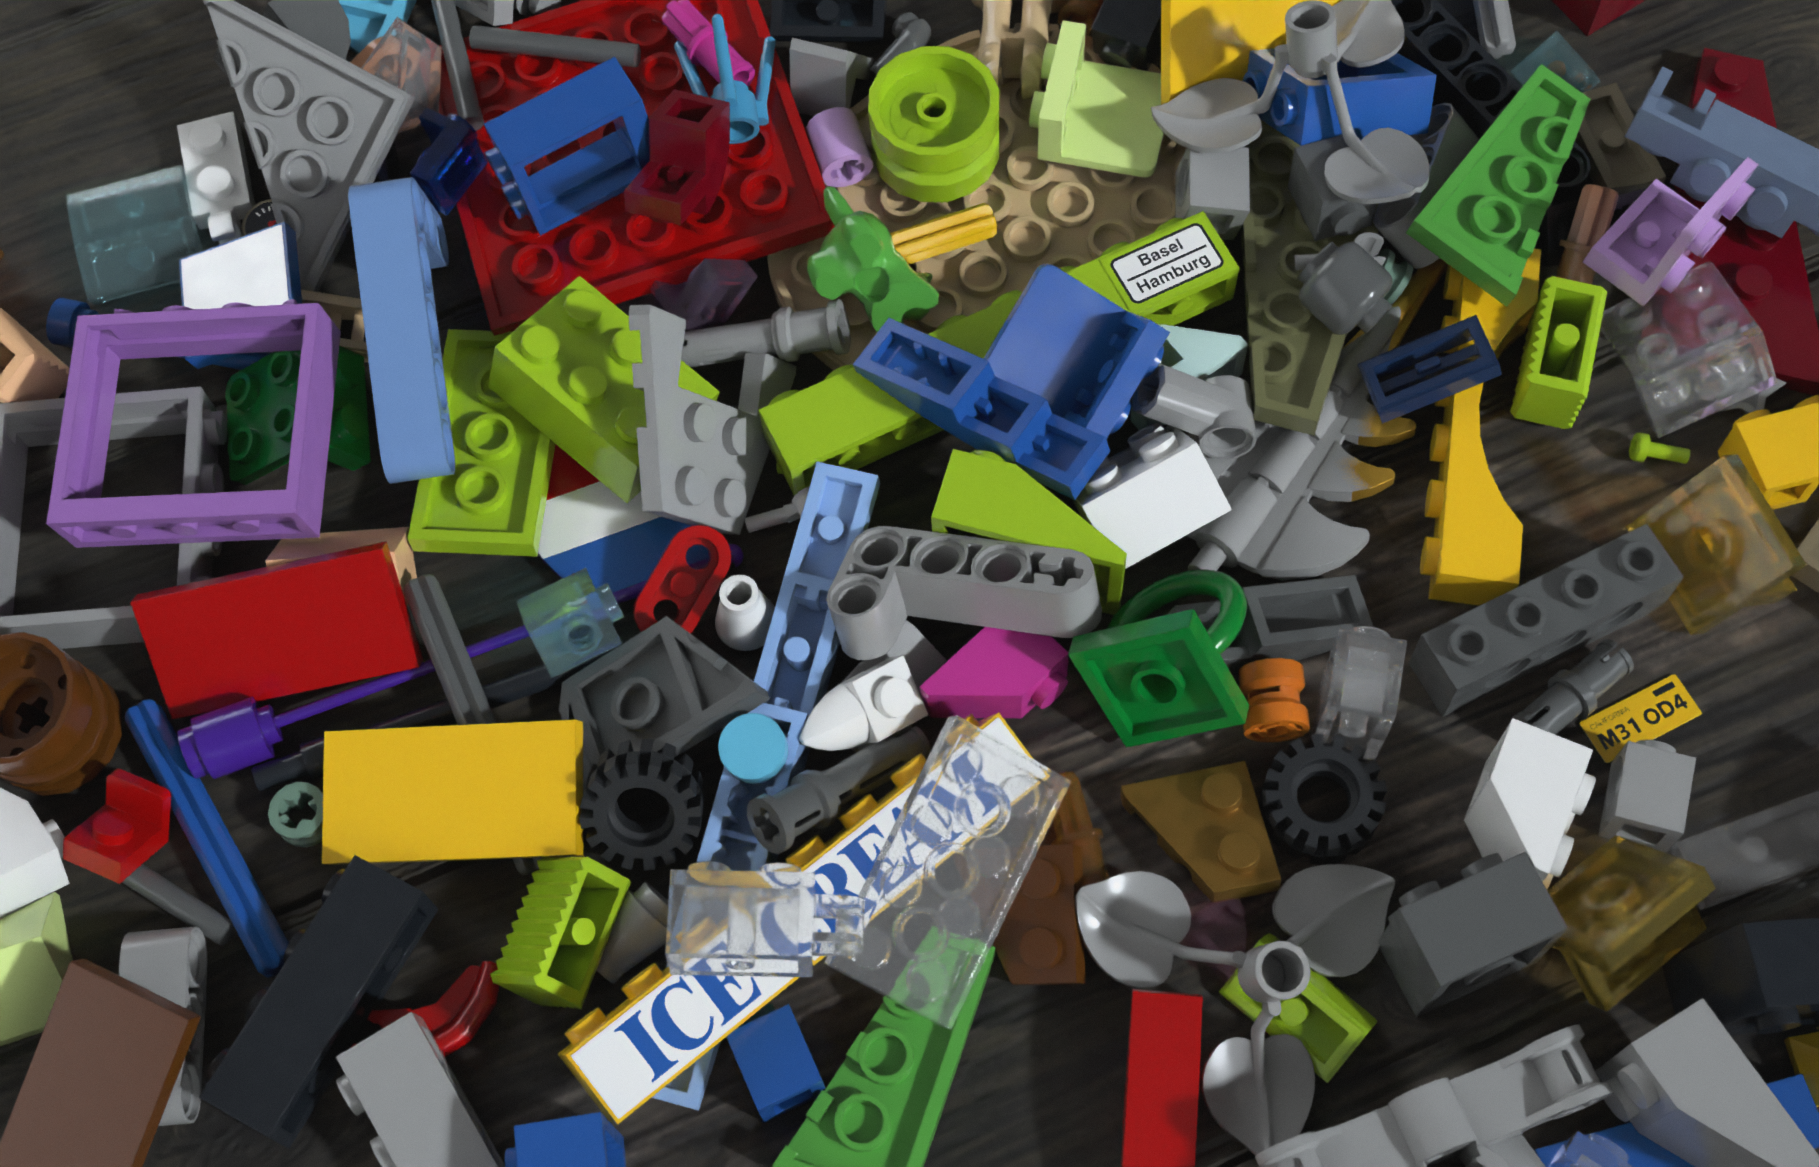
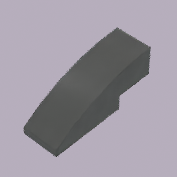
M1350 575L1243 587L1242 589L1247 601L1245 620L1240 632L1230 646L1221 654V657L1232 676H1236L1241 667L1257 660L1285 658L1298 661L1370 638L1376 632L1356 576ZM1210 601L1175 605L1168 614L1194 609L1207 631L1219 614L1220 602Z

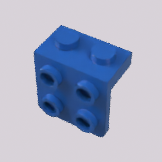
M1042 264L1034 271L983 359L990 362L996 377L1046 398L1053 414L1105 436L1107 439L1109 434L1119 430L1126 421L1131 410L1130 399L1142 379L1149 377L1160 364L1164 354V347L1162 345L1170 332L1150 319L1124 310L1056 266Z

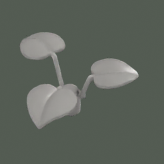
M1310 0L1292 6L1285 15L1286 44L1275 47V62L1264 92L1259 99L1256 90L1248 83L1234 78H1220L1195 85L1171 101L1151 107L1152 117L1158 127L1176 143L1202 153L1233 151L1248 145L1260 136L1262 124L1258 114L1269 110L1286 64H1289L1299 76L1304 78H1318L1325 74L1327 76L1345 143L1349 146L1335 151L1325 162V181L1335 195L1349 202L1360 204L1386 203L1409 198L1416 192L1420 193L1429 182L1430 168L1427 156L1421 145L1410 135L1392 128H1379L1367 134L1362 140L1356 136L1337 71V63L1340 60L1351 67H1368L1391 58L1401 49L1404 43L1405 29L1403 21L1391 0H1342L1334 6L1323 1Z
M1326 864L1303 869L1293 874L1282 884L1272 904V913L1276 923L1291 938L1287 941H1275L1252 948L1246 953L1241 951L1227 952L1193 948L1179 944L1187 935L1191 925V912L1188 902L1182 891L1172 881L1152 872H1126L1095 884L1083 886L1076 894L1075 907L1079 933L1090 956L1108 976L1126 986L1149 988L1164 983L1170 975L1174 956L1185 960L1231 965L1238 968V980L1242 990L1251 999L1261 1002L1263 1008L1251 1027V1040L1241 1037L1229 1038L1219 1043L1211 1051L1203 1066L1201 1091L1205 1105L1217 1124L1253 1154L1257 1155L1263 1150L1301 1133L1309 1115L1315 1092L1314 1066L1310 1054L1303 1043L1296 1037L1288 1034L1274 1035L1265 1039L1264 1035L1267 1026L1274 1016H1278L1281 1013L1280 1001L1294 998L1305 990L1310 980V969L1317 974L1327 977H1346L1356 974L1372 961L1380 947L1378 941L1384 933L1387 909L1394 890L1395 880L1385 873L1349 864Z

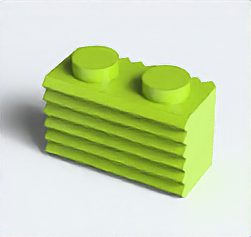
M1551 276L1544 281L1538 295L1537 305L1527 326L1528 332L1525 336L1526 342L1523 346L1524 352L1521 356L1520 372L1516 379L1518 382L1514 389L1516 393L1512 399L1513 405L1510 410L1514 418L1561 429L1572 428L1573 422L1578 417L1579 411H1581L1582 405H1584L1585 399L1588 396L1607 291L1603 287Z
M544 857L537 860L539 870L532 872L534 882L526 885L529 895L522 897L524 907L516 910L519 919L511 922L514 932L506 935L508 945L501 947L503 957L496 960L498 970L490 973L493 983L535 1004L581 1009L631 881L590 857Z

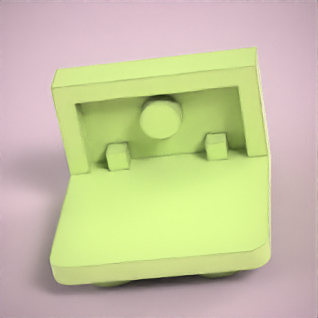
M1063 20L1057 44L1047 43L1043 55L1041 79L1048 80L1045 92H1034L1030 109L1029 127L1038 128L1037 159L1138 177H1150L1156 171L1164 132L1154 121L1151 107L1161 105V73L1084 61L1086 24Z

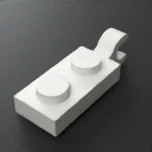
M234 112L177 125L192 217L200 230L209 228L213 242L219 241V245L242 237L243 232L240 220L244 219L246 213L255 205L241 126Z

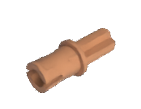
M1586 184L1582 188L1567 241L1560 239L1559 246H1563L1564 251L1556 277L1587 284L1593 283L1596 272L1584 264L1583 260L1591 248L1610 228L1619 198L1617 191L1594 184Z

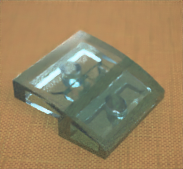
M181 165L66 195L70 228L87 300L94 305L180 282L179 259L203 251L196 222L192 217L185 171Z

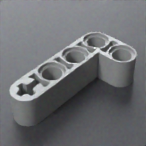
M877 526L867 529L854 539L828 590L826 598L842 650L847 656L856 660H872L890 651L897 641L907 616L1060 638H1073L1074 636L1090 633L1098 626L1102 618V607L1094 566L1091 559L1082 552L1072 549L891 526Z

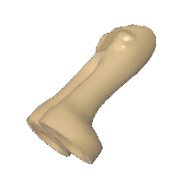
M971 0L983 12L978 60L990 69L999 88V98L1003 78L1020 79L1022 84V100L1033 98L1035 91L1041 92L1045 80L1041 79V67L1045 47L1049 43L1050 13H1057L1062 10L1069 0H1022L1021 27L1017 33L1010 32V15L1013 0Z

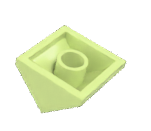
M52 892L0 919V1046L43 1032L70 961H73L60 895L56 892Z

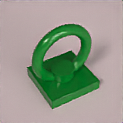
M1197 569L1165 577L1142 589L1129 599L1113 616L1106 629L1073 637L1068 655L1126 748L1246 723L1249 704L1221 654L1234 641L1243 626L1247 611V601L1242 587L1234 578L1225 573L1215 570ZM1209 595L1217 598L1220 602L1219 614L1207 631L1194 609L1145 620L1149 615L1166 604L1188 596Z

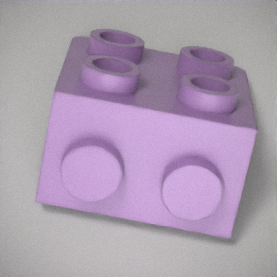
M1747 157L1700 210L1658 179H1655L1597 241L1583 260V263L1642 306L1651 299L1660 287L1672 293L1695 264L1688 256L1694 253L1696 256L1703 258L1727 227L1718 221L1719 218L1723 215L1728 220H1731L1753 194L1755 188L1746 183V181L1759 164Z

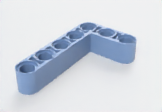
M413 177L350 186L348 191L349 210L379 451L384 474L389 484L452 475L455 473V454L431 269L448 267L449 264L447 238L442 219Z

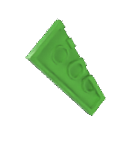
M930 926L883 997V1003L864 1032L861 1031L846 1053V1059L825 1091L822 1090L807 1112V1118L789 1145H785L772 1167H924L996 954V947Z

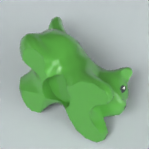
M826 187L823 191L824 205L835 227L825 237L820 250L808 258L807 272L814 289L820 296L830 300H834L848 292L853 294L863 304L876 332L880 330L888 318L904 324L903 320L918 321L923 319L930 309L939 303V292L929 284L932 280V274L915 272L908 265L904 257L895 250L892 236L884 223L873 214L863 211L853 212L847 201L835 187Z

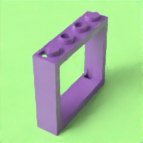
M294 299L287 300L282 305L252 306L246 303L232 302L223 305L222 308L192 309L176 305L168 306L163 311L134 313L129 310L114 309V314L77 316L46 524L76 548L319 538L341 331L319 303L298 304ZM301 350L285 490L101 498L121 359Z

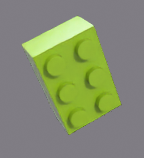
M578 276L494 347L488 387L628 504L641 492L637 428L647 427L644 391L634 388L632 363L642 362L640 330L630 331L629 316L581 276ZM681 360L678 386L717 401L720 391Z

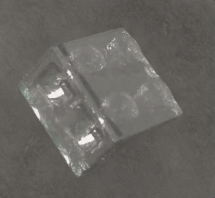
M1705 262L1691 269L1672 293L1660 287L1644 306L1632 298H1628L1603 312L1600 329L1633 379L1648 423L1658 439L1778 384L1763 331L1712 262Z

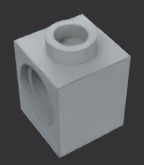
M1241 147L1225 153H1202L1186 148L1175 172V218L1186 219L1204 211L1220 238L1234 241L1250 212L1249 147Z
M1640 740L1636 743L1628 741L1611 762L1598 836L1666 853L1684 834L1696 758L1676 753V749L1673 746L1661 741Z

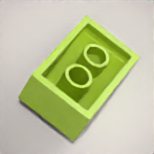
M956 449L952 450L931 516L932 532L1072 549L1082 552L1091 559L1094 566L1102 612L1115 615L1121 606L1127 553L1016 464L1006 462L1001 456L986 450H974L970 453Z

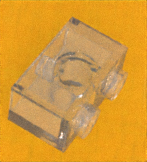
M1358 626L1351 630L1339 628L1321 677L1312 734L1323 733V743H1331L1334 735L1345 737L1344 748L1352 751L1356 744H1359L1367 750L1363 757L1364 759L1376 760L1396 717L1407 641L1391 638L1386 631L1370 626Z

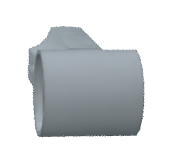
M1159 364L1149 377L1142 379L1132 396L1134 412L1197 435L1200 449L1209 457L1233 459L1245 455L1255 446L1256 433L1251 388L1248 382L1240 377L1222 375L1204 381Z

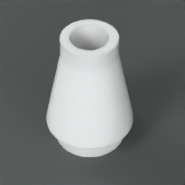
M734 575L727 578L722 583L719 591L720 601L715 618L717 634L726 645L733 649L741 651L758 649L765 644L775 606L758 589L757 584L752 578L746 575Z

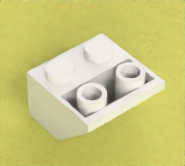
M1155 423L1134 433L1127 440L1130 447L1110 458L1106 457L1075 500L1071 499L1083 519L1127 553L1125 569L1232 510L1197 442L1180 429L1170 425L1163 428L1161 423Z
M1512 718L1484 765L1464 819L1482 858L1499 853L1502 860L1506 861L1526 852L1544 886L1548 889L1553 875L1557 877L1561 875L1573 847L1574 838L1567 836L1566 833L1575 814L1581 815L1594 788L1596 777L1585 773L1593 749Z

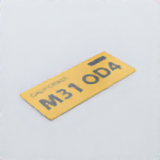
M1673 674L1581 721L1580 726L1604 762L1609 763L1614 760L1628 741L1636 743L1640 740H1654L1700 716L1702 712L1679 678Z

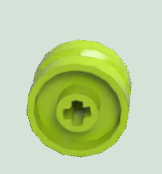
M922 46L898 54L879 70L869 88L868 115L871 130L872 159L881 179L898 194L920 202H950L972 194L990 178L999 160V88L990 69L972 54L949 46Z

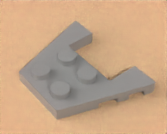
M630 305L629 329L630 331L640 330L642 362L632 363L633 386L638 390L644 391L647 426L637 428L642 511L691 526H709L721 534L740 535L770 449L764 438L759 409L767 406L777 395L791 390L797 366L766 353H745L738 409L678 386L686 319L652 305Z

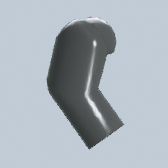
M912 12L903 13L896 18L891 31L896 39L869 68V71L875 77L879 70L898 54L928 45L932 33L925 19H918Z

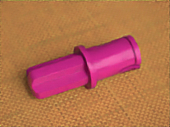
M689 0L670 1L666 5L667 11L662 16L663 24L687 49L688 60L695 66H703L720 84L714 33L711 23ZM728 43L733 79L749 86L754 79L755 69Z

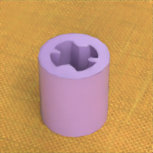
M845 107L826 109L816 114L806 126L807 137L826 185L846 187L856 184L870 174L873 168L872 159L856 114L851 109Z

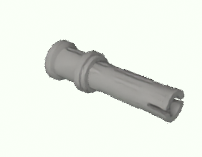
M834 299L827 303V307L796 312L789 306L781 307L772 314L771 319L685 331L681 360L689 367H698L745 360V353L778 355L779 359L787 362L798 361L801 354L834 350L837 355L847 354L851 345L848 315L842 300Z

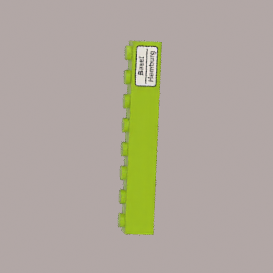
M1204 211L1186 219L1179 217L1170 219L1160 225L1154 233L1132 243L1119 242L1106 249L1099 258L1079 267L1066 266L1061 268V270L1128 312L1150 319L1156 324L1174 326L1233 299L1239 266ZM1019 290L1009 291L998 297L991 306L969 316H953L941 323L935 331L928 335L984 358L1022 292ZM851 364L833 370L827 375L825 380L801 391H785L774 397L767 406L759 409L764 438L794 496L802 489L810 487L817 461L857 470L944 430L855 371Z

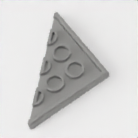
M203 0L204 5L208 7L218 37L216 42L231 87L235 89L245 119L243 123L258 168L262 170L273 203L271 207L276 222L278 224L285 221L296 232L301 289L319 292L351 228L348 200L349 187L374 182L416 97L234 0Z

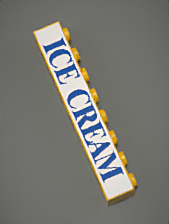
M999 712L980 721H977L974 715L970 714L956 723L940 737L947 747L929 761L926 760L922 753L912 758L889 777L896 787L876 802L873 796L868 794L843 812L838 819L844 828L824 843L819 835H816L791 853L785 860L792 869L771 885L765 877H762L740 893L732 901L738 910L732 917L718 928L709 919L677 944L683 955L670 966L661 971L657 964L653 963L626 983L621 990L627 996V1000L606 1016L597 1007L564 1033L571 1044L559 1052L558 1055L610 1122L617 1125L1047 777Z

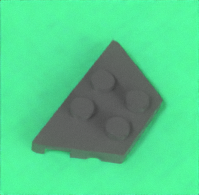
M666 616L563 681L559 713L561 714V720H579L583 722L584 793L588 774L593 763L598 765L600 755L610 748L616 756L619 743L631 740L633 750L640 751L642 739H654L652 751L661 753L666 742L676 747L675 757L724 728L734 718L747 714L765 703L770 697L764 688Z

